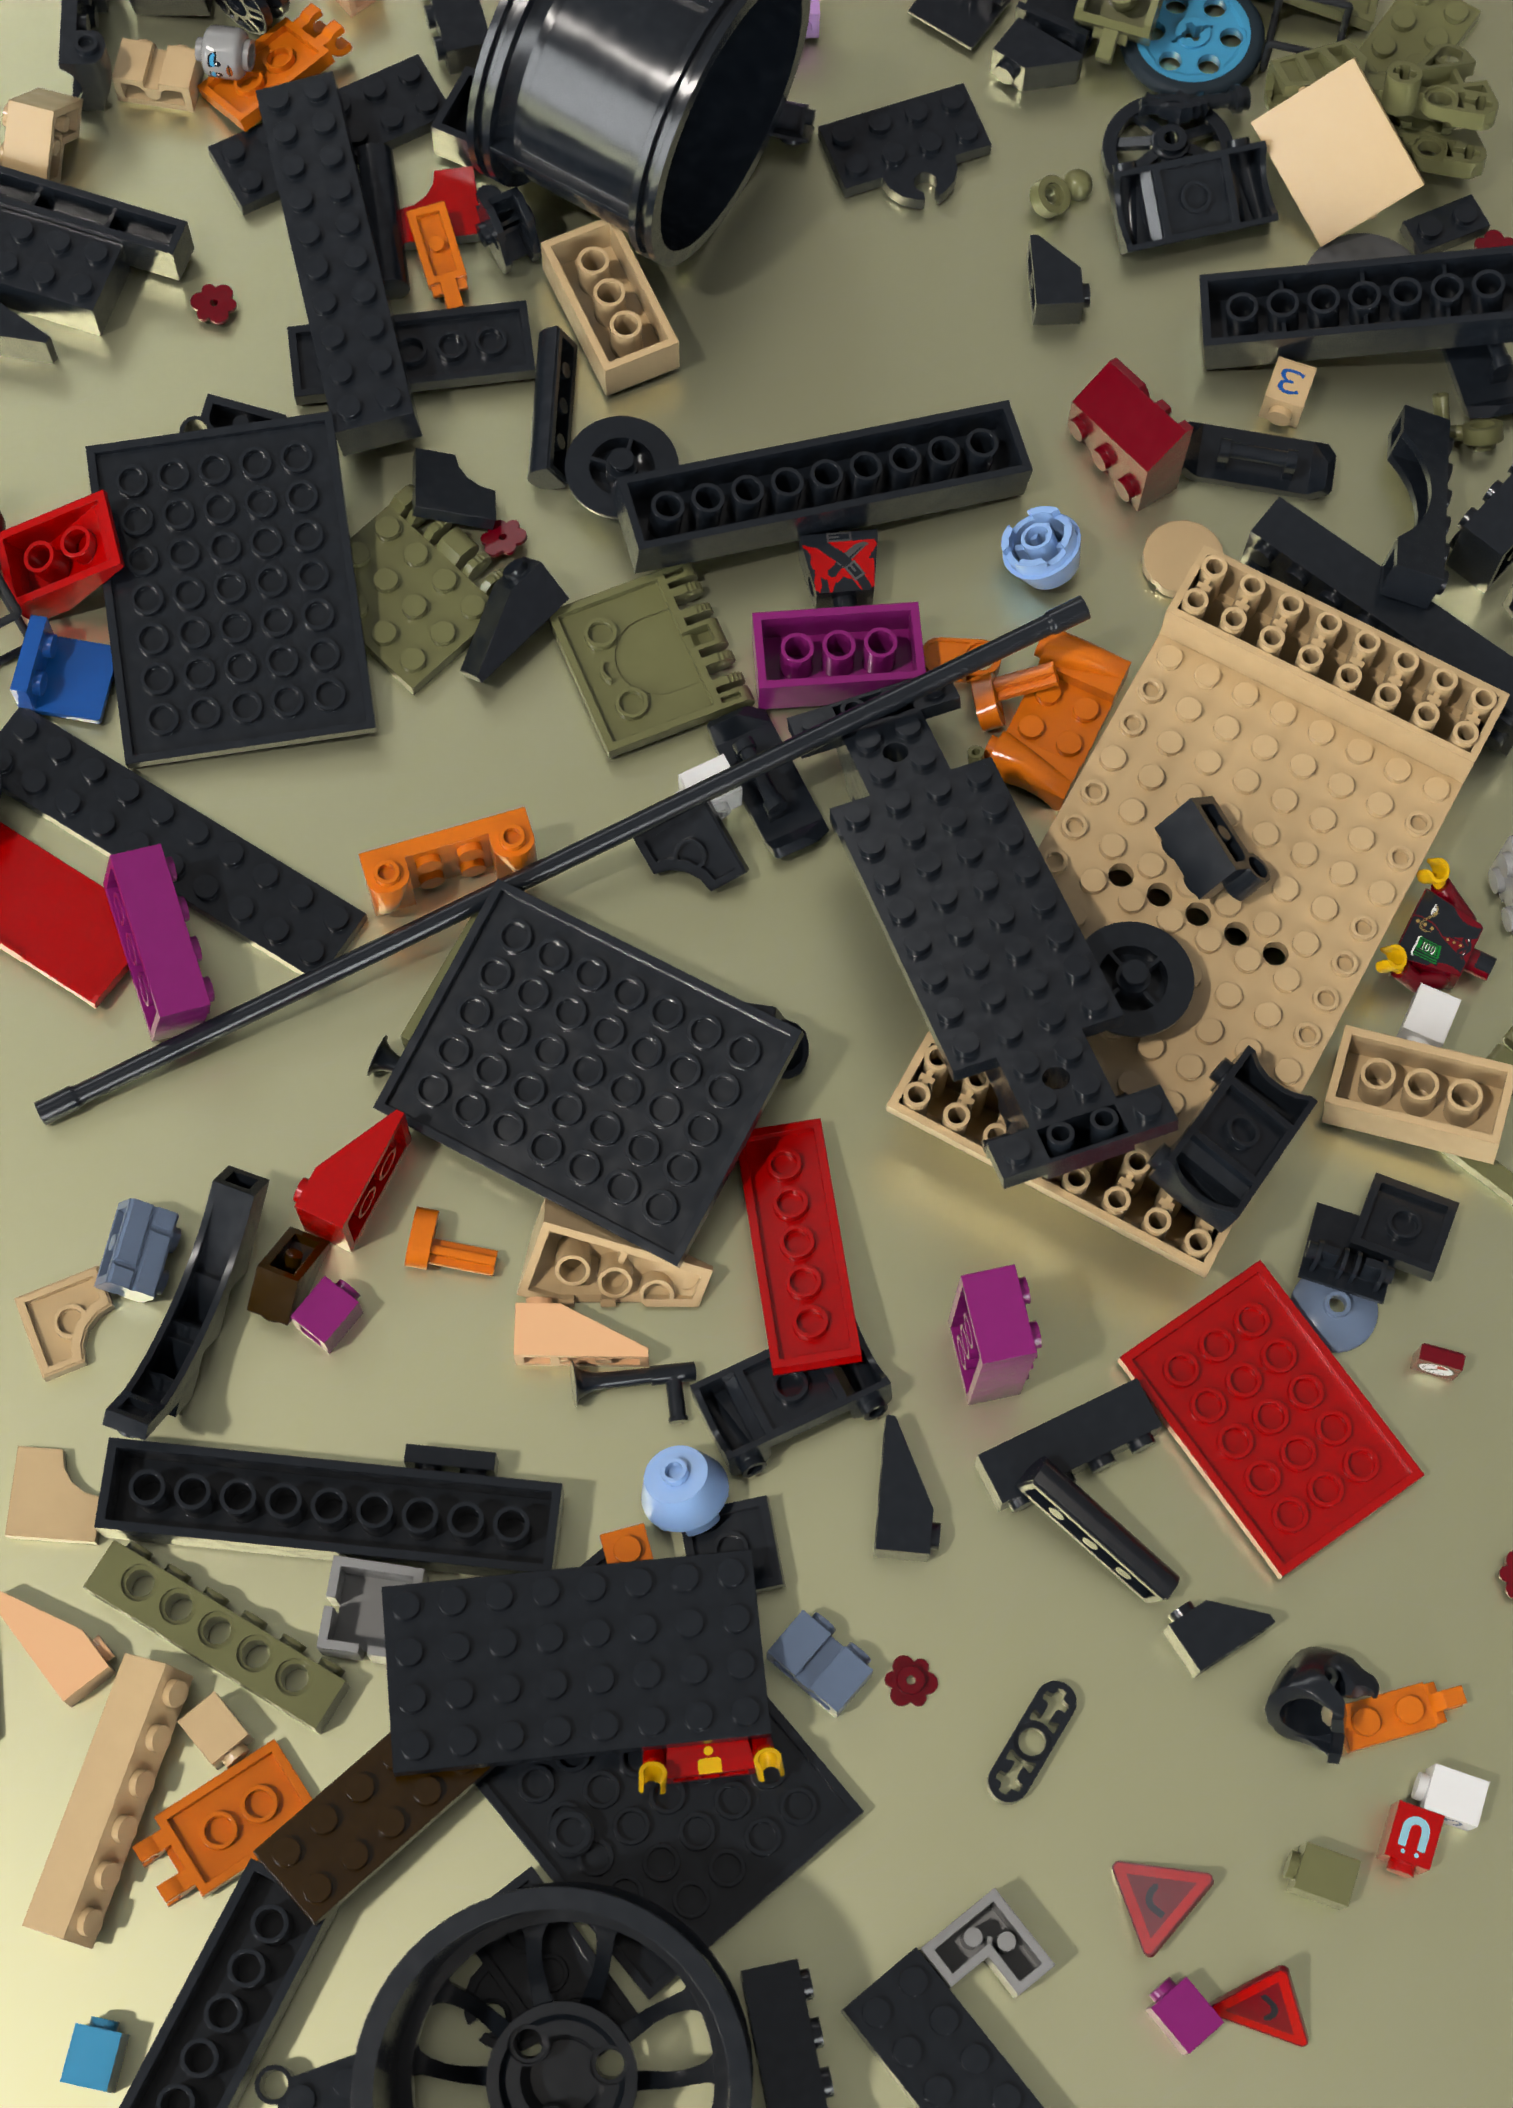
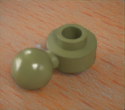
M1082 169L1070 170L1063 179L1056 175L1045 176L1036 181L1030 189L1031 205L1040 216L1053 218L1065 212L1071 200L1081 201L1089 196L1093 187L1092 178Z

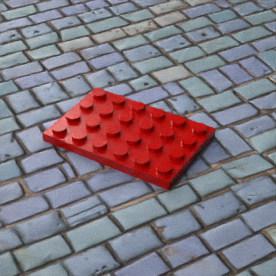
M1261 1260L1127 1351L1117 1361L1131 1381L1136 1378L1138 1379L1157 1416L1279 1580L1425 1475Z

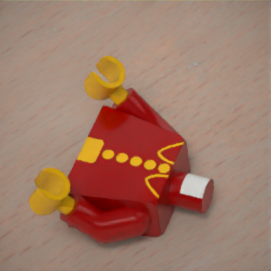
M771 1737L643 1751V1762L639 1769L638 1789L640 1793H644V1785L649 1781H655L660 1784V1794H664L667 1790V1784L755 1774V1770L759 1782H765L763 1771L766 1768L775 1767L779 1769L781 1777L785 1775L782 1756L775 1749Z

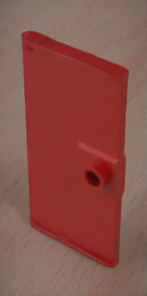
M0 822V949L19 961L26 963L92 1007L97 1008L129 971L104 887Z

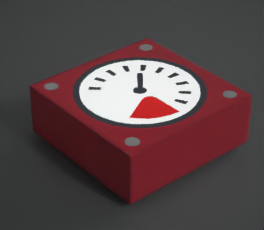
M1424 1343L1413 1354L1410 1369L1453 1381L1463 1371L1466 1356L1463 1353Z

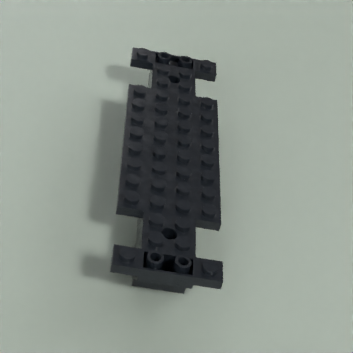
M911 679L788 717V730L793 737ZM952 683L801 756V758L813 756L834 748L837 750L845 776L846 790L852 802L830 808L829 819L832 829L839 836L953 1082L985 1072L998 1098V1109L1006 1124V1133L982 1140V1147L987 1159L991 1160L1003 1188L1006 1189L1041 1176L1051 1179L1133 1151L1136 1144L1177 1131L1178 1118L1160 1084L1129 1095L1124 1092L1121 1095L1115 1096L1087 1037L1123 1026L1124 1013L992 757L950 769L926 719L961 708L960 695Z

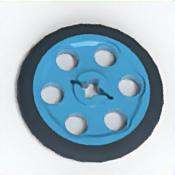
M1163 0L1155 28L1160 29L1164 36L1158 40H1151L1150 46L1132 41H1127L1126 47L1120 45L1125 63L1134 76L1146 87L1158 94H1174L1179 90L1187 94H1192L1199 90L1205 91V94L1227 93L1232 84H1242L1260 63L1265 47V28L1260 14L1251 0ZM1178 1L1183 3L1187 9L1182 13L1176 14L1168 11L1166 5L1170 2ZM1209 5H1218L1224 9L1225 13L1219 17H1211L1205 13L1204 9ZM1186 34H1191L1193 38L1199 37V40L1194 41L1191 37H1185ZM1225 35H1235L1240 39L1241 43L1236 47H1227L1222 44L1220 39ZM1165 58H1174L1180 63V67L1175 70H1166L1160 66L1159 62ZM1210 61L1215 63L1219 69L1215 73L1205 74L1199 70L1198 65L1202 62Z

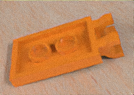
M311 3L293 22L285 17L254 41L256 48L254 67L251 72L247 71L243 78L240 80H230L209 76L197 85V88L203 99L246 132L262 120L256 90L318 75L335 62L333 56L342 57L353 50L348 41L340 37L345 33L341 24L335 20H332L327 25L320 20L317 21L323 14L321 9Z
M273 1739L154 1816L160 1830L138 1842L132 1848L144 1868L155 1862L166 1852L179 1873L156 1887L168 1907L183 1899L196 1887L203 1899H205L241 1875L250 1858L260 1862L253 1851L313 1799L278 1743Z

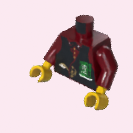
M1428 858L1427 863L1431 866L1432 872L1428 869H1422L1417 872L1416 877L1423 884H1432L1431 890L1425 889L1398 944L1380 948V951L1387 956L1388 960L1378 961L1376 963V970L1380 973L1390 972L1391 976L1412 993H1416L1421 983L1439 991L1453 989L1463 971L1486 981L1497 958L1474 948L1483 927L1477 922V918L1448 878L1450 868L1447 861L1443 858Z

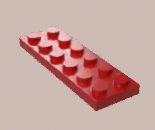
M821 1118L755 1128L739 1156V1163L773 1376L862 1362Z

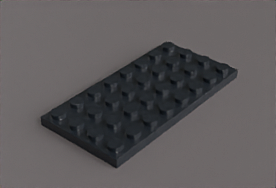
M752 1550L381 1587L392 1762L395 1777L771 1737Z

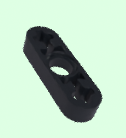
M1050 1681L1042 1685L1035 1694L988 1774L987 1790L996 1802L1004 1805L1015 1804L1028 1792L1075 1712L1077 1705L1076 1696L1067 1684L1060 1681ZM1056 1692H1059L1064 1696L1062 1704L1067 1709L1066 1712L1057 1710L1053 1714L1048 1724L1056 1726L1057 1729L1055 1733H1052L1045 1724L1031 1720L1030 1716L1032 1713H1035L1040 1719L1048 1706V1703L1043 1699L1044 1694L1052 1697ZM1026 1730L1038 1731L1044 1738V1750L1036 1756L1025 1754L1019 1747V1736ZM1011 1752L1019 1762L1032 1765L1034 1768L1031 1773L1024 1767L1020 1770L1015 1779L1016 1784L1020 1786L1019 1792L1011 1789L1007 1794H1003L999 1791L1001 1782L996 1779L998 1773L1006 1775L1011 1770L1015 1761L1006 1759L1007 1754Z

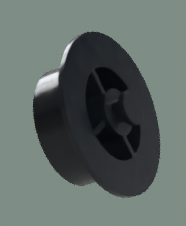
M613 416L588 425L574 438L565 459V476L571 493L581 505L599 516L618 520L613 503L617 477L679 465V460L673 443L657 426L636 417Z
M1127 921L1102 927L1086 939L1124 1013V1025L1108 1030V1032L1124 1037L1152 1036L1168 1029L1183 1016L1192 999L1194 972L1185 950L1171 935L1146 923Z

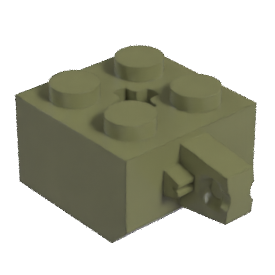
M1078 0L1074 22L1075 25L1092 30V38L1100 40L1095 55L1096 61L1111 65L1117 45L1126 47L1127 41H1132L1150 46L1163 0Z

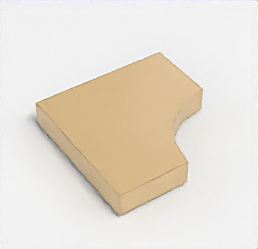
M99 1266L92 1267L14 1298L45 1382L88 1365L86 1346L89 1334L101 1317L115 1309L110 1293L94 1286Z
M18 1446L5 1530L7 1538L98 1545L100 1533L94 1528L99 1496L85 1493L73 1483L66 1468V1452L63 1449Z

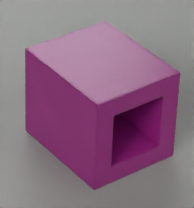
M324 1276L290 1317L295 1328L330 1354L363 1314L360 1303L357 1301L360 1294L345 1281L339 1279L335 1284Z
M1169 1976L1149 1994L1154 2002L1145 2011L1182 2056L1190 2054L1224 2023L1187 1977L1181 1978L1175 1983Z

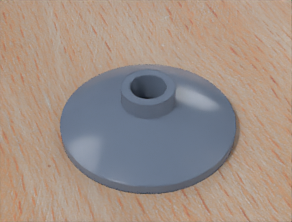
M1301 1279L1298 1282L1290 1298L1331 1353L1347 1352L1359 1347L1369 1338L1377 1323L1378 1305L1376 1302L1305 1279ZM1331 1299L1340 1300L1344 1305V1311H1333L1330 1308L1329 1301Z

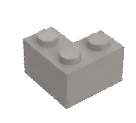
M996 1888L992 1889L919 1950L948 1988H951L982 1961H985L1013 1998L1019 1996L1055 1966L1054 1962Z

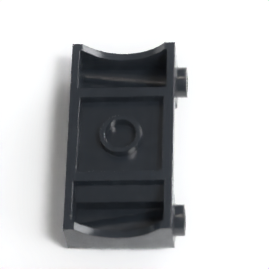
M62 0L59 67L73 76V96L83 99L82 111H104L112 83L110 56L102 35L98 31L92 30L99 27L98 13H109V0Z
M1243 137L1227 141V148L1140 167H1137L1136 160L1113 165V173L1106 175L1120 255L1278 221V212L1273 203L1267 180L1266 141L1250 143L1249 137Z
M1249 1045L1232 1062L1225 1057L1209 1076L1215 1082L1210 1089L1212 1093L1181 1137L1171 1147L1164 1142L1147 1162L1153 1168L1148 1176L1173 1199L1221 1233L1239 1218L1318 1102L1310 1095L1290 1091L1275 1082L1261 1066L1256 1050Z
M857 1321L862 1362L773 1376L770 1352L767 1349L690 1385L693 1400L732 1475L742 1474L745 1478L757 1475L766 1468V1461L771 1457V1447L847 1411L851 1413L853 1418L863 1417L864 1420H873L887 1411V1404L892 1399L891 1382L875 1361Z

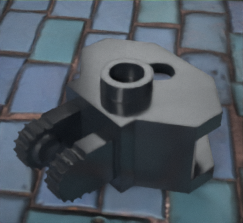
M482 185L481 188L476 190L477 193H475L480 204L476 206L480 223L476 224L475 227L481 243L484 247H490L502 273L505 275L511 272L512 261L527 255L532 262L539 260L541 247L535 228V217L520 190L514 187L502 193L495 185Z

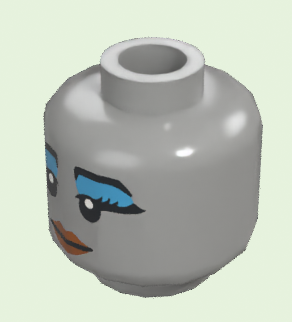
M211 25L206 29L203 37H198L196 40L195 59L202 63L204 72L210 77L240 80L247 71L251 72L254 67L256 56L255 42L253 39H249L247 32L243 28Z

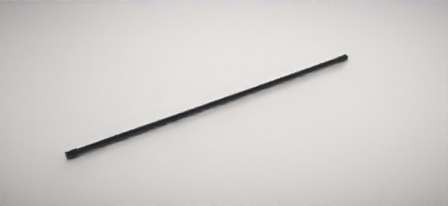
M1079 595L1048 610L1043 616L504 876L500 880L525 891L1050 635L1062 633L1090 619L1089 609L1084 599ZM496 881L78 1084L66 1086L35 1101L34 1104L41 1120L45 1125H48L79 1110L84 1104L478 914Z

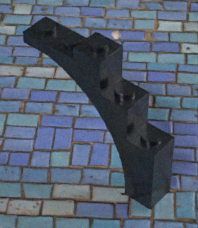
M228 1165L212 1181L199 1232L170 1307L133 1377L119 1396L106 1408L102 1425L117 1430L125 1437L139 1438L145 1441L167 1415L176 1417L192 1399L203 1353L220 1335L231 1288L247 1272L269 1179Z

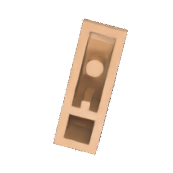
M536 1296L526 1298V1303H515L514 1359L516 1365L570 1366L571 1361H573L575 1366L649 1367V1348L561 1303H552L551 1298Z
M0 1591V1616L62 1701L67 1705L73 1707L117 1673L109 1663L115 1655L100 1635L92 1639L82 1629Z

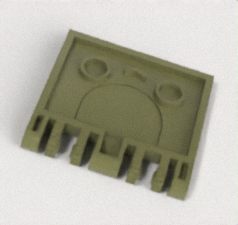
M409 484L393 497L390 504L351 537L366 651L411 694L415 695L470 646L492 588L503 576L504 568L500 567L493 571L492 574L484 579L480 588L473 583L488 568L492 558L485 551L478 553L479 545L459 527L451 529L453 523L436 520L428 526L422 536L417 529L428 519L412 516L413 485Z
M691 562L666 567L561 606L548 619L609 759L721 717L741 707H752L755 704L749 687L744 685L746 681L742 672L735 671L713 680L709 675L729 668L736 660L732 650H725L729 643L717 618H711L714 611L710 603L703 602L679 610L678 605L689 603V601L700 597L704 592L701 583L697 581L698 576Z

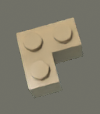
M36 88L9 99L2 114V124L6 127L5 140L0 147V165L60 183L64 144L79 138L83 99L43 88Z

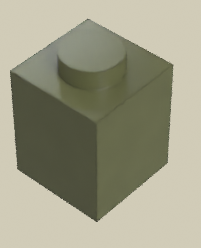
M1306 1842L1299 1846L1298 1852L1291 1850L1283 1872V1877L1290 1879L1286 1891L1342 1910L1349 1906L1361 1861Z

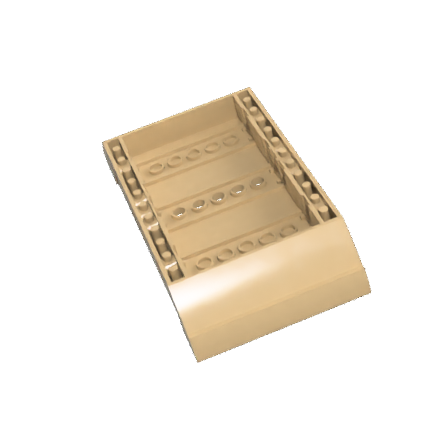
M1203 545L1166 610L1160 634L1038 847L1085 940L1098 929L1113 923L1141 922L1155 926L1171 935L1182 946L1190 959L1194 972V991L1187 1010L1174 1025L1158 1034L1146 1037H1124L1108 1031L1087 1037L1115 1096L1121 1095L1124 1092L1129 1095L1160 1084L1178 1118V1130L1136 1144L1135 1150L1051 1179L1041 1176L1024 1182V1184L1203 1278L1207 1276L1234 1222L1221 1233L1173 1199L1148 1177L1153 1168L1147 1162L1164 1142L1171 1147L1181 1137L1211 1095L1212 1091L1210 1089L1215 1082L1209 1076L1225 1057L1232 1062L1248 1045L1256 1050L1261 1066L1275 1082L1290 1091L1302 1093L1454 800L1510 696L1509 693L1209 546ZM1213 796L1247 851L1258 856L1267 866L1270 872V880L1245 900H1236L1225 888L1213 898L1199 900L1186 887L1183 880L1184 875L1174 859L1170 858L1163 850L1162 840L1155 827L1190 798ZM1114 870H1124L1131 876L1132 882L1125 887L1115 886L1110 881L1108 874ZM1153 889H1161L1169 895L1170 902L1165 906H1155L1148 900L1147 893ZM1193 908L1201 909L1207 914L1209 921L1203 926H1195L1188 922L1185 913ZM1229 928H1238L1245 933L1247 942L1240 946L1232 945L1225 939L1224 931ZM1271 947L1277 948L1284 953L1286 962L1281 965H1271L1264 959L1263 951ZM928 1031L888 1101L886 1110L993 1167L991 1160L987 1159L984 1153L982 1140L1006 1133V1124L998 1109V1098L985 1072L953 1082L938 1047Z

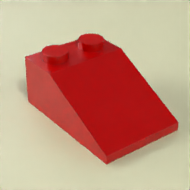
M100 490L0 532V564L3 577L21 607L22 616L28 620L30 615L43 616L49 619L73 609L125 566L108 495L105 490Z
M396 1109L315 1167L309 1179L304 1177L300 1181L294 1193L293 1201L296 1202L294 1207L305 1231L352 1252L412 1140L404 1112Z

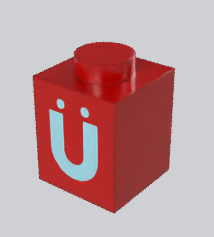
M1402 1800L1393 1803L1390 1806L1376 1859L1387 1862L1386 1870L1407 1878H1414L1415 1873L1422 1874L1429 1871L1445 1816Z

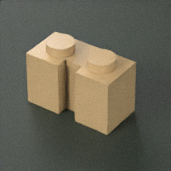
M122 38L112 74V81L118 101L194 112L199 95L197 85L203 80L204 70L202 63L195 59V49L188 46L168 45L167 50H161L153 42L146 39L133 40Z

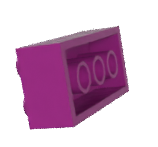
M918 602L752 613V645L758 708L779 709L829 705L917 677L926 672Z
M161 843L110 855L103 882L152 1042L177 1036L205 1022L207 1014H210V1002L215 1001L209 976L202 977L198 962L202 961L199 941L196 936H189L185 923L190 920L184 896L177 897L173 882L177 881L174 861L171 856H164Z
M1015 1264L961 1275L948 1324L968 1405L1020 1395L1026 1380L1029 1379V1372L1033 1369L1034 1359L1038 1357L1037 1348H1042V1339L1037 1321L1029 1322L1026 1304L1031 1303L1028 1283L1025 1277L1018 1278Z

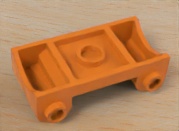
M1065 631L1040 640L1034 656L1040 658L1038 665L1054 662L1059 677V685L1025 694L1007 731L1004 730L1000 737L992 735L984 751L985 758L992 757L1004 783L1031 792L1058 812L1081 772L1128 676L1131 665L1130 661Z
M525 807L358 854L376 916L389 914L395 910L416 905L413 891L415 888L432 889L442 885L446 879L460 875L463 877H474L492 866L494 867L497 879H500L537 861L535 838Z

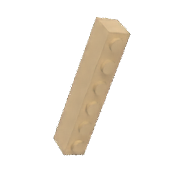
M128 1653L124 1654L22 1926L93 1949L194 1676L166 1663Z

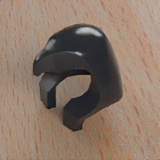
M1307 1647L1301 1649L1293 1656L1275 1681L1265 1706L1266 1719L1278 1734L1287 1739L1305 1743L1321 1750L1328 1756L1327 1763L1339 1764L1345 1738L1343 1733L1345 1732L1347 1718L1346 1705L1343 1698L1355 1699L1361 1696H1371L1373 1699H1376L1380 1686L1376 1678L1366 1672L1350 1656L1333 1649ZM1323 1706L1330 1709L1333 1713L1331 1726H1327L1322 1721L1321 1711Z

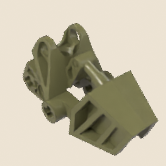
M1349 39L1270 61L1264 91V102L1267 112L1298 93L1299 88L1303 86L1308 87L1355 57L1376 96L1379 97L1385 112L1397 116L1399 122L1402 123L1401 129L1395 128L1418 170L1460 179H1472L1482 174L1487 151L1476 131L1488 130L1493 127L1499 103L1487 80L1465 83V79L1474 74L1476 61L1464 48L1451 44H1441L1435 46L1417 65L1407 61L1394 60L1389 63L1387 71L1368 72L1365 69L1367 57ZM1445 55L1453 56L1459 61L1447 62L1440 57ZM1421 151H1429L1436 155L1428 156L1422 154Z

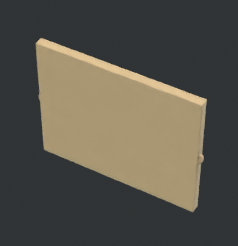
M1355 57L1308 87L1303 86L1299 88L1298 93L1251 122L1260 140L1266 141V151L1321 247L1365 220L1376 218L1377 213L1425 185L1422 176Z

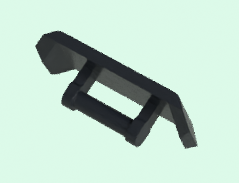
M1504 343L1441 349L1463 412L1467 417L1493 418L1513 413V360L1508 355Z
M1192 421L1188 422L1194 429L1181 474L1192 481L1306 500L1327 496L1332 491L1336 454L1329 444Z
M744 706L707 724V730L717 755L724 754L730 766L738 764L782 742L766 710L761 708ZM793 761L741 785L743 788L742 802L766 848L775 858H782L816 843L829 831Z

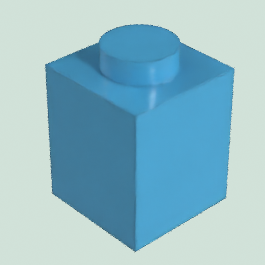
M91 2016L89 2026L75 2023L60 2082L115 2093L130 2035L117 2032L119 2022Z

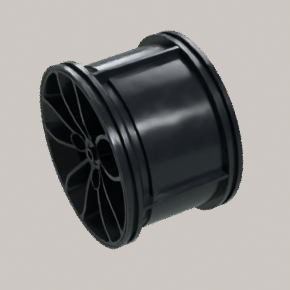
M500 0L480 51L470 91L466 121V140L470 160L479 173L507 187H518L530 181L629 233L632 247L638 254L652 259L664 267L676 266L691 257L715 232L737 201L754 172L782 113L799 65L808 28L811 0Z
M570 1881L542 1883L499 1894L472 1904L433 1928L405 1954L381 1987L365 2019L353 2064L350 2102L351 2108H416L414 2076L425 2075L457 2083L486 2086L490 2108H633L637 2091L670 2089L701 2083L714 2084L712 2108H751L753 2092L751 2040L739 1997L726 1971L708 1946L678 1917L652 1901L613 1886ZM580 1922L591 1924L595 1930L597 1939L596 1959L580 2002L572 2000L552 2001L542 1961V1938L549 1923ZM522 1929L525 1937L528 1979L533 2007L523 2012L510 2023L466 1988L450 1982L449 1979L465 1961L484 1946L505 1934ZM618 1932L637 1940L656 1953L674 1970L686 1985L683 1991L646 2008L621 2026L609 2015L598 2009L607 1982L615 1937ZM447 2003L466 2010L478 2018L498 2038L491 2052L488 2066L447 2064L430 2058L421 2051L418 2042L426 2017L433 2005ZM683 2010H697L701 2012L713 2054L707 2061L685 2070H638L636 2056L631 2045L634 2039L654 2023L668 2015ZM533 2029L539 2033L543 2042L540 2053L534 2056H527L520 2052L516 2042L520 2031ZM613 2049L622 2055L624 2069L620 2074L607 2076L600 2071L597 2059L602 2051Z

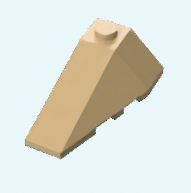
M544 1198L530 1238L517 1295L526 1298L536 1296L548 1297L552 1299V1303H561L567 1307H574L575 1302H601V1307H616V1302H642L646 1307H699L713 1272V1266L687 1254L683 1264L678 1268Z

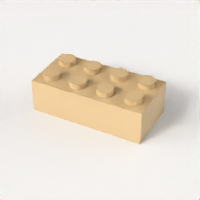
M600 219L540 242L543 270L606 396L680 368L679 341L622 229Z
M1345 1025L1324 1103L1322 1122L1494 1165L1513 1091V1065Z

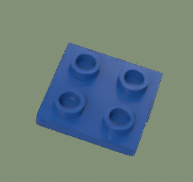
M30 615L10 687L18 708L31 709L37 714L100 724L114 678L111 646L59 637L57 634H54L47 617Z

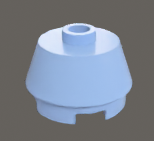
M1052 506L1034 507L1027 510L1029 516L1019 521L1013 528H1011L1010 524L1006 527L1001 540L1003 562L1009 572L1030 586L1041 590L1054 589L1068 582L1078 570L1080 564L1081 533L1077 523L1072 518L1061 514L1058 508Z
M684 1445L668 1447L657 1453L650 1460L644 1473L641 1502L645 1515L655 1526L665 1532H686L687 1536H695L709 1530L720 1520L719 1512L729 1496V1482L724 1468L718 1461L695 1448Z

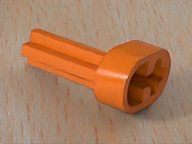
M1048 662L995 677L993 672L971 677L975 710L982 730L986 732L1005 726L1002 701L1058 686L1059 677L1054 662Z
M417 1206L408 1242L405 1266L427 1270L429 1264L493 1276L498 1251L435 1239L439 1210Z

